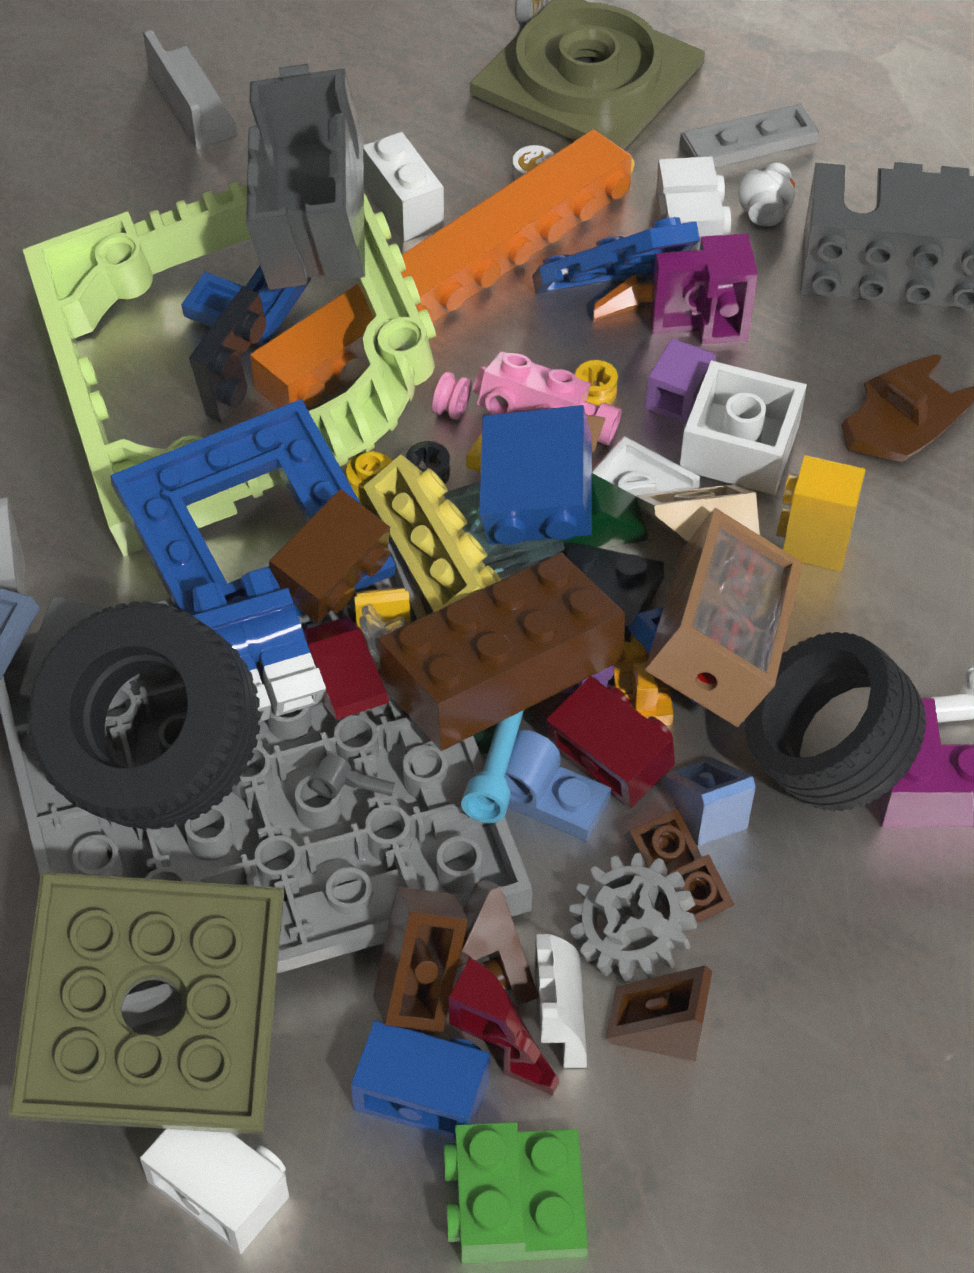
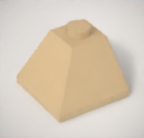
M735 484L636 496L638 506L642 511L684 543L689 541L714 508L719 509L760 535L756 492Z

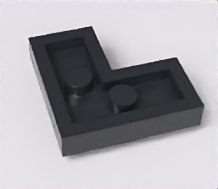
M243 286L189 357L205 414L221 423L233 408L241 405L246 396L248 386L241 357L251 344H255L260 340L266 327V318L259 293Z

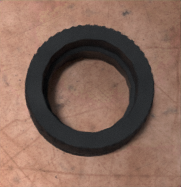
M828 632L823 635L818 634L815 637H809L805 641H800L797 645H793L788 651L782 653L775 686L745 719V733L747 734L748 746L758 763L767 774L792 796L817 809L834 812L835 810L844 811L845 809L852 810L855 807H862L866 803L869 804L873 800L879 799L881 795L889 792L893 786L895 787L898 781L905 776L907 770H910L912 763L915 762L916 756L921 750V743L924 741L926 711L923 708L922 698L910 678L882 649L869 640L853 633ZM871 687L867 709L854 731L834 748L816 756H800L804 733L820 709L834 697L853 688Z

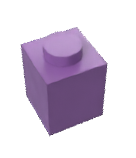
M672 338L648 376L645 410L687 424L710 361H716V354Z

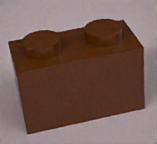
M340 489L269 560V568L278 582L280 590L289 589L293 605L318 624L330 611L338 613L347 605L355 592L354 586L365 574L372 577L384 566L390 555L388 550L390 526Z
M404 887L396 888L373 999L384 1025L443 1032L449 1008V996L453 990L468 918L454 894Z

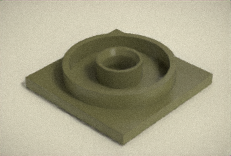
M552 0L470 82V95L574 141L594 129L625 150L704 63L705 51L654 30L644 19L623 8L603 3L587 2L585 0ZM593 57L596 63H584L574 59Z
M41 872L9 1117L12 1120L263 1135L284 888ZM148 980H160L173 986L180 994L182 999L180 1017L175 1025L164 1033L152 1036L139 1034L125 1023L122 1016L123 1002L129 991L136 985Z

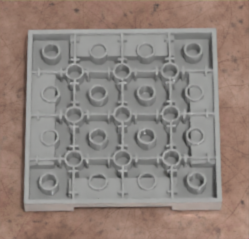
M395 542L388 543V550L396 564L395 575L358 591L404 587L409 592L410 619L412 623L427 615L403 556ZM353 596L338 613L330 611L318 624L306 614L298 616L302 629H308L346 616L356 624ZM166 599L153 603L166 604L168 607L170 605L175 607L171 599ZM39 632L25 635L0 680V712L40 876L41 872L284 888L277 974L385 943L397 887L454 894L463 909L474 885L487 880L501 886L511 917L532 911L533 888L506 818L504 817L495 823L479 822L470 818L461 806L467 782L475 777L476 774L482 772L485 765L474 736L440 751L388 692V704L338 720L324 706V703L277 717L271 704L269 719L258 722V725H260L259 734L256 735L258 742L257 747L253 748L252 753H254L252 760H248L246 764L249 767L246 773H242L240 776L242 780L237 786H232L233 791L229 796L225 795L220 804L217 806L213 805L212 810L208 813L200 814V818L195 820L189 819L187 823L182 825L175 824L171 828L161 827V829L155 830L147 828L145 830L119 825L76 807L75 804L70 803L64 798V795L54 789L55 786L49 783L46 778L47 775L39 768L40 762L35 759L34 752L36 749H33L30 739L32 735L29 734L28 726L31 724V721H28V712L31 709L28 706L30 699L22 697L19 693ZM391 632L363 635L380 677L381 667L378 638ZM255 663L262 685L264 684L265 686L258 663ZM157 667L143 671L128 680L114 696L106 715L105 738L113 760L119 765L132 768L147 764L166 752L179 736L187 715L188 699L183 678L176 670L170 667ZM329 755H338L350 764L353 771L395 782L392 796L357 787L352 788L344 784L336 798H327L312 789L313 773L322 759ZM144 981L133 987L125 997L122 1016L130 1028L181 1013L182 999L178 991L164 981Z

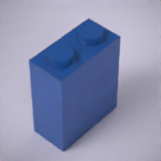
M584 405L483 416L479 515L490 545H515L523 541L544 539L567 540L575 536L592 535V435Z

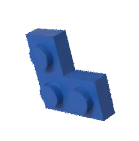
M261 266L257 268L246 286H243L259 293L266 318L265 331L255 345L262 347L272 339L307 285L269 290ZM204 271L181 304L184 317L212 327L242 288V285ZM308 277L307 285L311 281V277Z

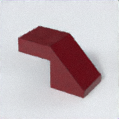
M348 616L303 630L316 668H319L326 687L323 700L324 706L336 720L389 703L386 689L361 629Z

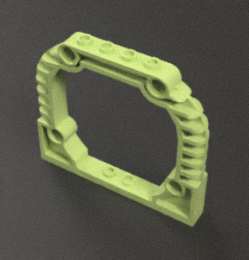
M237 181L228 183L230 189L215 195H212L211 190L202 192L203 199L187 205L184 199L175 202L176 209L162 214L159 213L158 209L150 211L151 218L137 223H133L129 211L22 249L109 529L123 556L142 550L144 547L111 486L110 475L200 440L203 437L195 435L181 437L174 441L167 449L140 445L124 438L109 443L102 424V420L110 418L100 391L92 392L91 389L92 385L98 383V379L89 357L81 358L75 338L93 332L102 316L118 299L128 300L144 294L151 287L154 274L251 239L246 225L247 184L239 186ZM365 194V277L356 279L373 316V320L367 325L363 336L364 350L369 367L347 392L309 411L340 467L349 463L348 458L363 450L368 453L374 449V443L388 430L392 432L397 427V420L404 411L408 401L410 404L412 402L415 385L426 381L432 375L435 367L429 339L436 337V333L427 309L418 312L415 305L420 304L421 300L412 276L402 277L401 272L406 271L400 249L397 243L388 246L386 240L392 237L382 211L374 214ZM276 469L186 507L197 528H201L238 514L234 501L253 495L254 499L263 496L262 491L280 484L282 488L287 486Z

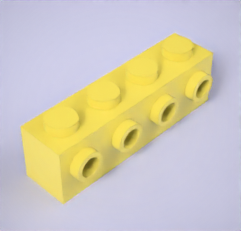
M400 454L363 486L382 521L390 526L392 539L434 612L502 580L490 566L484 565L482 560L487 557L486 551L469 532H464L462 527L467 524V520L450 500H445L443 495L448 492V489L433 470L427 468L422 472Z

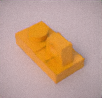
M634 636L631 643L624 641V660L614 665L613 686L621 690L630 700L632 707L644 717L653 716L665 725H672L674 714L669 685L645 671L649 654Z

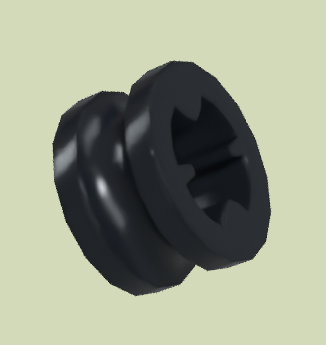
M423 441L411 446L407 451L406 458L422 472L426 469L420 468V464L425 463L426 467L430 469L429 463L436 464L437 467L431 470L439 476L444 484L447 483L450 478V455L442 444L434 441Z

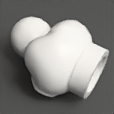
M773 162L767 165L763 171L752 169L743 176L738 190L739 202L742 208L748 212L749 218L753 223L760 226L778 224L783 220L785 212L793 205L795 182L792 179L789 168L783 163Z

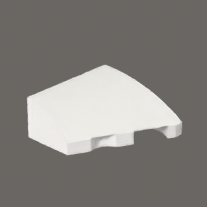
M536 934L535 981L539 994L536 1002L537 1014H540L541 1043H562L563 1068H587L582 973L579 953L572 944L562 938L551 934Z

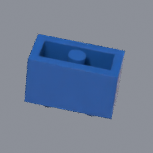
M374 1020L351 1082L353 1110L456 1140L455 1125H469L476 1122L490 1079V1053L482 1051L478 1045L465 1039L451 1038L446 1041L425 1035L420 1029L387 1026L383 1022Z

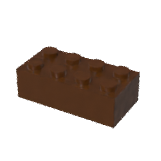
M560 552L378 638L382 682L386 691L439 750L443 751L624 660L625 612Z

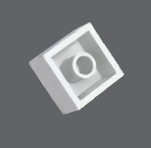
M711 360L684 429L680 466L696 475L776 495L800 425L807 384Z

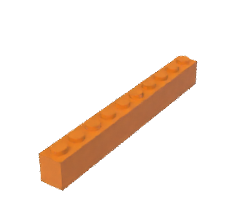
M593 129L402 254L406 271L401 272L403 278L412 276L421 300L420 304L415 305L418 312L427 309L432 323L449 311L458 309L464 301L483 288L493 285L499 277L517 265L524 264L533 254L548 244L558 241L564 233L582 221L589 220L595 212L611 201L621 198L630 188L632 155ZM356 284L250 354L254 388L278 408L302 399L306 408L313 407L324 396L343 383L352 381L359 372L369 366L364 350L363 336L367 325L373 320V316L359 284Z

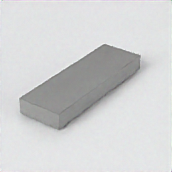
M800 103L681 132L680 146L687 158L713 156L714 166L717 168L817 143L819 130Z

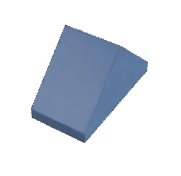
M708 757L668 771L662 777L666 789L697 846L748 828L756 788L753 776L713 757Z

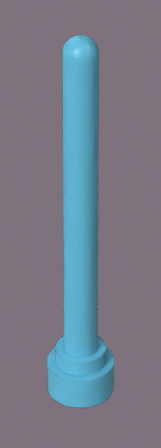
M524 710L497 723L483 771L467 782L461 806L463 811L476 821L495 823L505 817L511 792L504 777Z

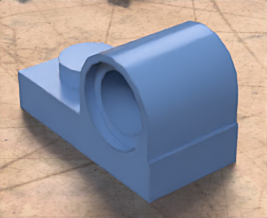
M530 730L518 731L504 777L511 792L508 808L587 842L610 801L611 787L561 767V756L558 748L545 736Z

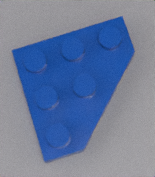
M679 217L665 218L653 222L652 229L627 237L615 236L605 238L596 242L597 247L571 256L565 254L546 258L543 260V265L539 266L532 275L535 294L629 279L633 275H636V277L652 275L655 270L656 253L690 251L700 241L697 222L681 224Z

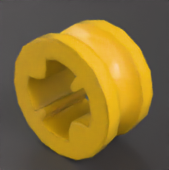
M589 360L580 364L576 369L575 376L580 380L591 383L586 402L600 406L602 402L611 404L617 394V370L612 364L602 360ZM593 381L599 382V386H593Z

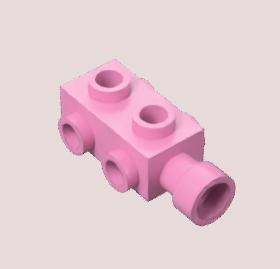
M501 351L489 366L483 365L477 374L473 392L479 394L477 405L487 408L492 415L584 405L586 414L606 418L598 443L607 446L611 444L622 414L621 408L602 402L600 406L586 402L591 383L578 379L569 371L562 369L552 370L535 364L528 357L517 353L507 354ZM497 396L504 397L508 405L500 403Z

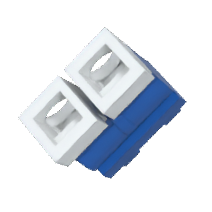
M269 567L250 571L241 576V584L247 599L241 602L227 605L220 582H212L192 589L193 616L233 645V648L241 655V659L248 665L247 670L252 673L253 683L258 690L256 696L260 699V707H258V711L261 714L260 721L269 719L271 704L277 717L323 703L326 687L319 668H316L300 620L293 607L289 589L280 590L279 584ZM255 663H258L265 686L264 684L262 685Z

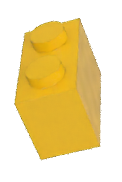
M804 455L799 475L789 473L783 494L782 504L791 506V508L783 506L776 536L785 538L783 550L805 564L841 572L866 469Z

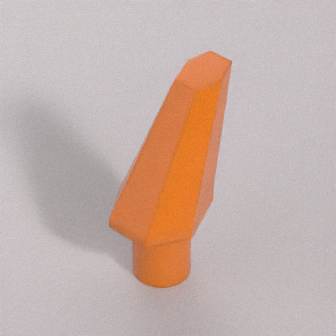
M633 275L594 304L593 322L630 311H637L639 302H652L653 283L638 284L636 275Z

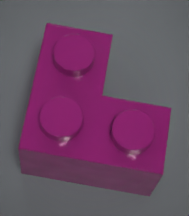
M922 698L923 708L926 711L924 741L921 743V750L917 754L915 762L912 763L910 770H907L905 776L898 781L895 787L893 786L889 792L884 793L878 799L881 827H974V744L941 745L934 698Z

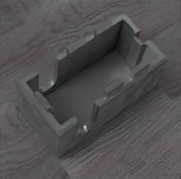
M308 64L279 68V78L250 82L249 103L256 125L250 126L248 133L246 225L268 289L307 285L308 277L323 275L326 282L365 277L363 135L345 68L310 73Z
M815 162L804 227L800 294L974 309V176H969V168L941 166L940 173L922 172L923 164L894 162L893 169L878 168L876 208L869 213H857L849 210L844 202L845 165Z

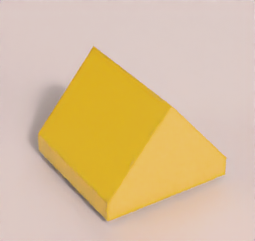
M404 587L358 591L353 595L356 625L361 629L363 635L393 632L411 623L409 592Z

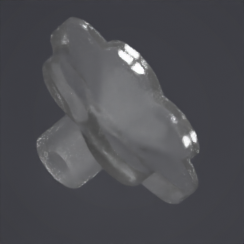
M367 604L362 607L363 616L359 619L360 626L367 639L371 656L376 662H380L378 638L406 626L407 623L403 617L386 623L382 615L377 614L371 604Z

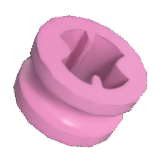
M445 372L439 379L432 401L433 413L442 415L447 411L451 419L459 420L470 398L471 380L466 377L456 380L454 373Z

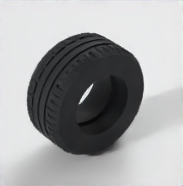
M138 601L130 602L128 605L122 603L116 604L114 608L111 606L104 608L101 613L97 611L90 614L88 619L83 618L78 622L77 627H71L67 630V635L61 636L57 641L58 645L56 647L53 646L48 652L50 655L47 659L44 658L41 665L43 668L41 671H38L35 677L37 679L36 684H33L31 691L34 694L30 698L28 705L31 707L28 712V721H31L28 729L29 734L32 735L30 739L33 749H36L34 752L35 759L40 762L39 768L47 775V780L51 785L55 786L54 789L64 795V798L70 803L75 804L76 807L95 816L126 827H136L145 830L147 828L152 830L161 829V827L171 828L175 824H185L189 819L195 820L200 818V814H206L212 810L213 805L217 806L220 804L225 795L229 796L233 791L232 786H237L242 780L240 778L242 773H246L249 767L246 765L248 760L251 761L254 756L252 751L253 748L257 747L258 739H256V735L260 731L258 721L261 720V714L258 711L260 699L256 696L258 690L253 683L252 673L247 670L248 665L241 659V655L233 648V645L191 614L180 611L171 605L168 607L166 604H153L146 601L142 603ZM157 667H170L176 670L183 678L188 699L187 715L179 736L166 752L147 764L132 768L119 765L113 760L105 738L106 715L114 696L128 680L143 671Z

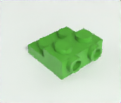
M517 1122L455 1125L456 1143H444L445 1182L458 1181L459 1202L447 1203L448 1242H461L462 1264L587 1257L588 1240L578 1129L518 1132Z

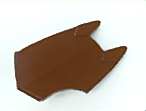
M940 355L921 358L877 376L864 383L866 400L862 407L847 417L841 424L848 449L904 463L906 459L937 439L974 403V386L950 394L931 379L930 375L940 363Z

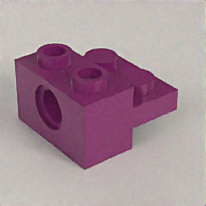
M748 233L701 236L699 250L656 253L650 312L652 335L699 331L702 345L748 342L758 278Z

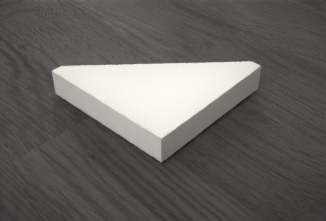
M625 436L616 443L592 470L593 474L635 496L699 488L700 476Z

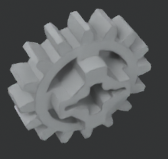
M635 853L631 866H623L621 860L616 855L611 857L612 870L606 874L596 866L590 869L596 881L592 887L578 883L576 890L584 900V903L570 905L569 912L574 920L581 923L573 926L570 931L577 943H584L580 951L587 962L598 959L597 966L605 976H608L616 966H619L620 974L626 982H631L635 969L638 968L643 969L648 979L654 978V964L662 961L664 965L672 969L676 966L671 954L674 948L685 951L690 949L691 945L682 931L697 928V921L694 915L687 912V910L695 906V901L690 891H681L685 886V882L678 871L667 876L668 869L664 860L658 858L652 863L650 868H647L641 853ZM662 893L669 901V920L665 919L662 913L658 912L662 904L660 899ZM641 910L643 916L640 919L634 918ZM598 914L602 915L605 921L608 922L603 931L606 936L603 941L597 931ZM626 915L633 916V917H630V918L626 921V923L623 921V918H624Z

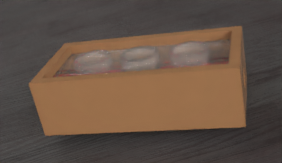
M714 508L681 550L645 671L734 726L739 727L775 686L803 562L719 509Z

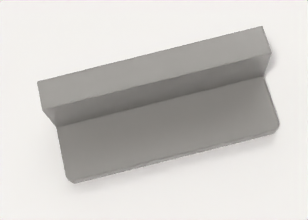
M152 29L143 32L149 73L196 149L236 137V122L188 47L184 46L166 52Z

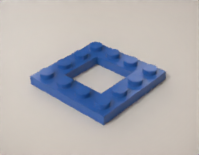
M302 399L110 475L111 486L175 608H178L180 611H185L193 616L192 589L212 582H220L227 605L247 600L241 584V578L227 584L186 506L276 469L279 471L306 522L340 489L360 503ZM389 555L384 566L374 576L370 577L365 574L354 586L355 592L395 575L396 564L392 557ZM293 605L298 616L305 614Z

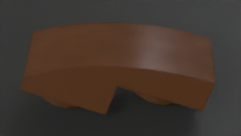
M678 808L637 826L624 835L633 854L641 853L647 868H650L652 863L660 858L664 860L668 869L667 876L677 871L681 874L685 882V886L681 891H690L695 901V906L687 910V912L694 915L697 923L734 906L710 855L707 854L702 857ZM662 893L660 899L670 913L669 901Z

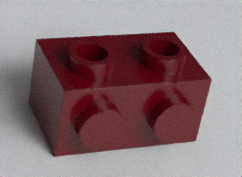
M592 676L546 719L549 739L555 744L559 752L592 779L611 787V794L630 809L675 765L673 735L668 727L656 717H644L632 707L630 700L621 690L612 685L606 688Z

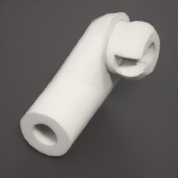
M971 666L966 671L967 681L964 682L957 694L930 697L935 700L938 723L974 719V666Z

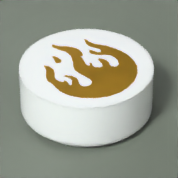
M530 145L519 149L513 156V177L515 180L553 156L554 152L539 145Z

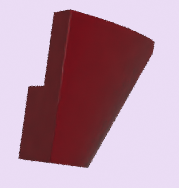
M470 957L449 996V1024L459 1028L464 1033L503 1049V1074L553 1096L559 1085V1078L532 1038L497 977L488 968Z

